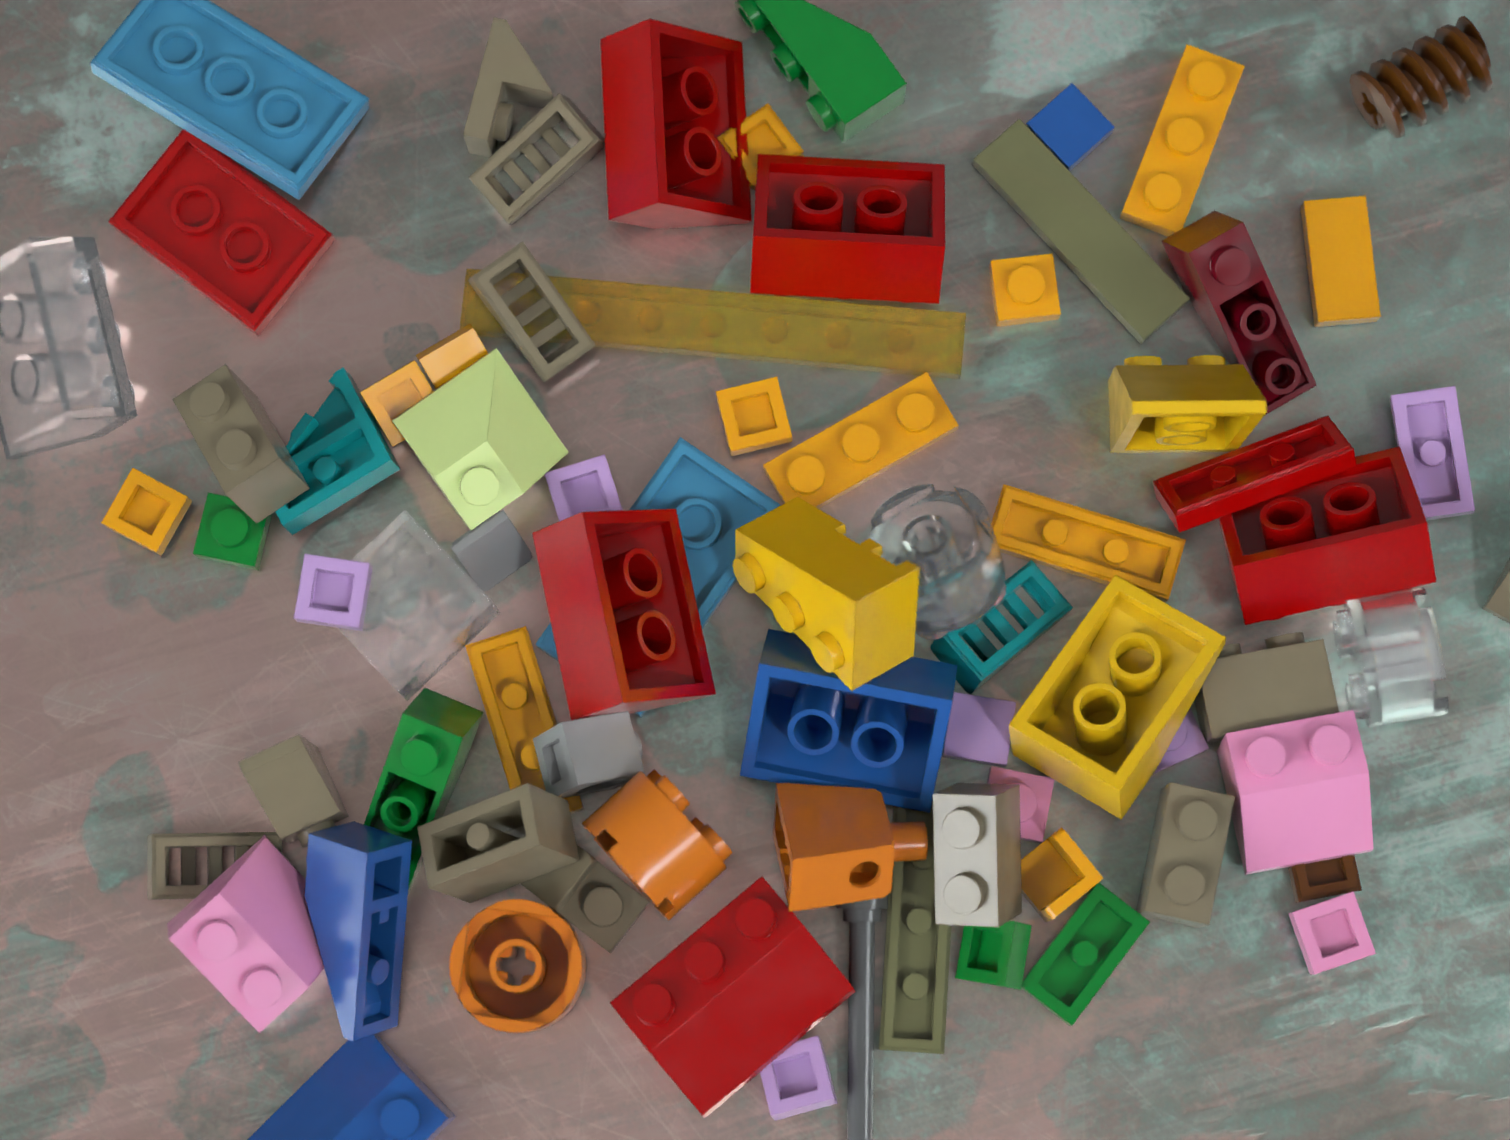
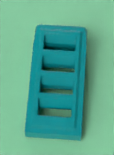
M1031 560L939 632L930 645V649L940 662L958 665L956 681L967 693L972 694L1073 609V606ZM1021 587L1045 613L1039 619L1015 593ZM1002 604L1024 631L1018 634L997 610L999 605ZM980 621H983L1003 644L1004 647L999 651L978 628L977 624Z

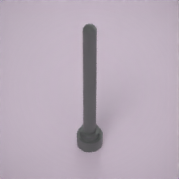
M888 895L884 898L836 905V908H843V921H849V983L856 991L848 998L847 1140H873L875 922H882V909H888Z

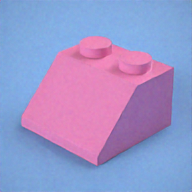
M1354 710L1225 734L1217 749V755L1226 794L1235 796L1231 816L1245 875L1372 852L1374 847L1369 770Z
M265 835L167 923L169 940L259 1033L302 995L324 969L305 899L306 878Z

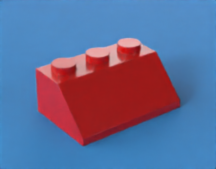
M650 18L601 38L608 219L610 221L652 229L737 225L751 222L750 182L742 165V150L748 156L747 133L741 135V124L746 118L742 42ZM731 128L732 130L735 129L737 157L734 155V159L718 140L720 135Z
M758 154L750 293L777 296L825 297L844 300L861 299L939 304L946 247L945 164Z
M1400 446L1355 456L1357 466L1218 518L1245 625L1266 620H1277L1285 616L1328 606H1340L1355 600L1391 592H1402L1413 587L1437 582L1428 523Z
M676 509L580 512L532 533L571 720L625 711L632 714L706 698L716 694Z
M761 876L613 999L610 1004L699 1113L706 1118L856 991L792 911H789L786 903L764 877Z

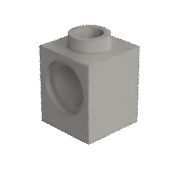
M628 711L561 722L533 738L545 789L547 792L561 798L615 789L628 782L639 771L645 773L641 761L643 755L641 740L633 730Z

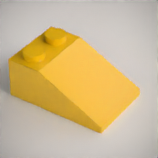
M1134 356L1124 359V365H1115L1108 379L1110 453L1231 452L1239 449L1266 414V399L1244 365H1225V357L1194 356L1187 359V365H1162V358L1157 356Z
M1115 575L1009 723L1013 755L1122 820L1160 764L1226 643V637Z

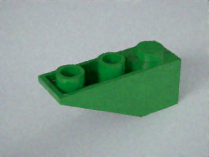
M737 0L735 2V7L746 26L754 34L762 30L774 46V49L770 51V55L783 77L790 83L797 79L808 93L810 98L805 101L806 106L819 127L825 132L833 128L843 143L904 103L907 83L871 33L805 0Z
M424 688L402 713L364 825L412 840L408 895L423 863L417 827L443 816L466 763L484 713L428 688Z

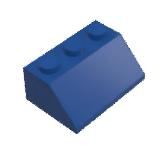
M768 629L758 667L740 776L774 783L873 788L882 793L884 803L887 805L930 813L953 703L958 665L911 657L851 691L833 672L828 673L819 666L811 649L796 634Z
M373 1034L356 1041L347 1040L247 1140H433L456 1116L377 1034Z

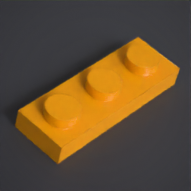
M1186 44L1119 219L1167 237L1183 229L1245 65Z
M925 372L763 464V471L783 504L799 497L820 509L957 431L959 425L930 376Z

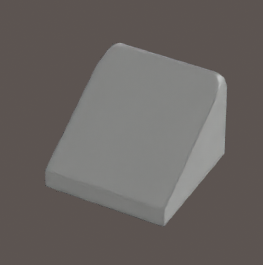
M504 510L498 511L474 529L463 534L452 542L451 546L458 560L482 591L490 590L528 563L532 558L530 549Z

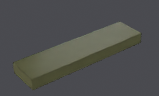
M1020 118L973 159L972 165L1141 345L1188 303L1190 298Z
M932 800L930 813L893 806L892 822H925L928 837V853L926 860L894 862L892 889L888 894L878 1050L944 1054L952 925L935 924Z

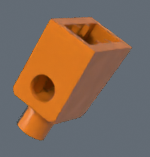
M776 783L773 839L789 911H801L884 898L892 889L894 862L926 860L928 837L925 822L890 823L882 793L876 789Z

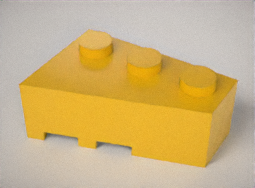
M796 497L735 529L733 571L741 587L750 594L755 593L772 610L778 624L786 632H794L811 649L819 666L828 673L833 672L853 691L914 656L920 567L908 560L897 566L881 557L883 555L882 545L870 538L858 544L843 535L847 533L844 523L801 498Z

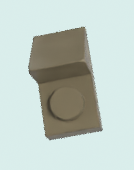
M496 17L493 18L463 132L468 152L488 158L494 154L498 140L507 141L509 138L515 106L507 103L508 101L543 109L553 99L551 89L508 22Z
M578 845L580 861L521 883L526 889L609 953L613 952L650 903L649 900Z

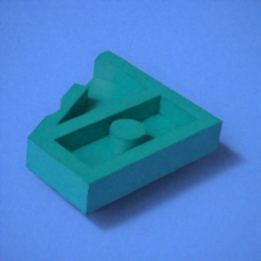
M344 367L336 371L328 381L334 389L316 414L312 417L305 412L292 430L290 440L286 445L287 450L310 488L275 511L282 526L292 535L400 470L374 417L361 397L353 377Z

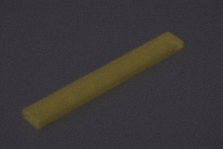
M466 268L460 329L471 324L478 336L510 339L468 282V279L481 270ZM512 272L493 287L501 296L523 281L526 276L523 273ZM548 276L597 347L918 376L927 372L930 377L960 379L966 313ZM533 288L509 305L508 308L516 317L542 297ZM549 308L525 325L523 329L530 338L557 319V317ZM564 329L547 342L565 344L573 338Z

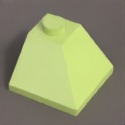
M497 348L392 420L458 516L470 530L524 494L569 453Z

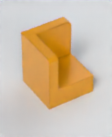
M1062 827L1021 859L1022 894L1046 923L1056 918L1104 879Z

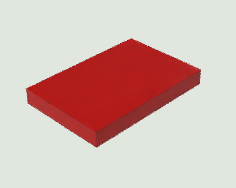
M182 129L108 221L115 230L257 336L261 334L335 241L332 233L230 157Z

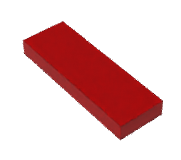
M1324 416L1153 481L1157 500L1180 533L1354 468L1357 464L1354 448L1331 418Z

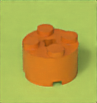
M655 769L647 776L639 771L581 824L595 837L594 840L626 877L640 892L644 891L655 903L653 906L669 921L727 868L723 861L733 852L708 824L704 825L697 817L689 821L684 816L682 811L690 803L665 775L661 776Z
M525 899L499 901L484 908L472 917L459 931L452 946L449 963L451 984L464 1008L481 1024L509 1033L536 1032L562 1020L574 1007L582 993L587 969L582 942L570 923L549 907ZM525 948L526 959L534 962L536 965L533 975H524L521 985L514 986L513 975L503 971V963L505 959H515L518 949Z

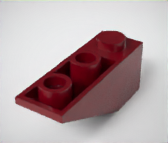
M1214 210L1161 241L1185 294L1190 298L1191 304L1229 364H1243L1266 399V414L1317 385L1244 222Z

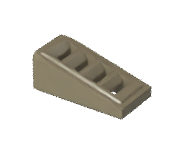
M559 93L468 178L504 220L512 225L605 147V138L572 100ZM561 121L579 140L572 148L554 129ZM542 137L560 157L553 166L534 145ZM522 153L542 175L535 182L515 162V159ZM503 169L523 191L516 200L495 177Z
M523 241L468 279V282L543 382L596 346ZM520 268L526 278L500 296L493 286ZM535 288L542 298L515 317L508 306ZM550 308L557 319L529 338L523 327ZM566 329L573 339L544 358L537 348Z
M277 832L150 834L147 836V899H195L223 873L222 847L234 846L235 862L249 850V846H253L264 835L281 853L282 840ZM196 847H207V885H196ZM169 848H181V885L169 886Z

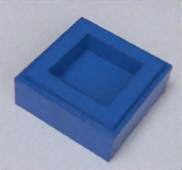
M1073 83L1026 123V126L1069 171L1106 140L1115 128Z

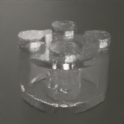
M933 484L916 485L907 488L886 500L876 510L870 520L873 527L868 539L870 538L882 545V558L896 566L908 560L920 567L915 632L921 638L927 640L939 639L950 631L963 628L975 622L987 613L991 607L1000 603L1006 594L1005 564L989 514L983 503L974 494L966 489L953 486L955 492L935 491Z
M1424 587L1345 600L1344 610L1336 611V620L1333 621V632L1339 658L1351 657L1354 673L1348 674L1349 683H1345L1348 710H1354L1356 720L1365 719L1368 728L1448 714V697L1435 699V694H1438L1435 681L1446 680V673L1432 607L1418 608L1423 605L1427 596Z

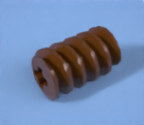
M1462 16L1458 18L1455 26L1447 24L1437 29L1434 38L1424 36L1416 40L1412 50L1403 47L1393 52L1390 61L1381 59L1374 62L1370 66L1369 73L1360 70L1350 76L1351 93L1356 107L1366 122L1375 130L1385 126L1397 139L1405 135L1402 116L1407 115L1417 127L1427 124L1425 104L1428 103L1440 116L1449 112L1446 93L1450 92L1461 104L1470 101L1471 93L1468 81L1471 80L1483 93L1491 90L1493 85L1489 71L1491 69V61L1479 31L1468 18Z

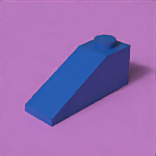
M355 821L309 833L305 899L343 1038L350 1041H356L398 1026L412 840Z

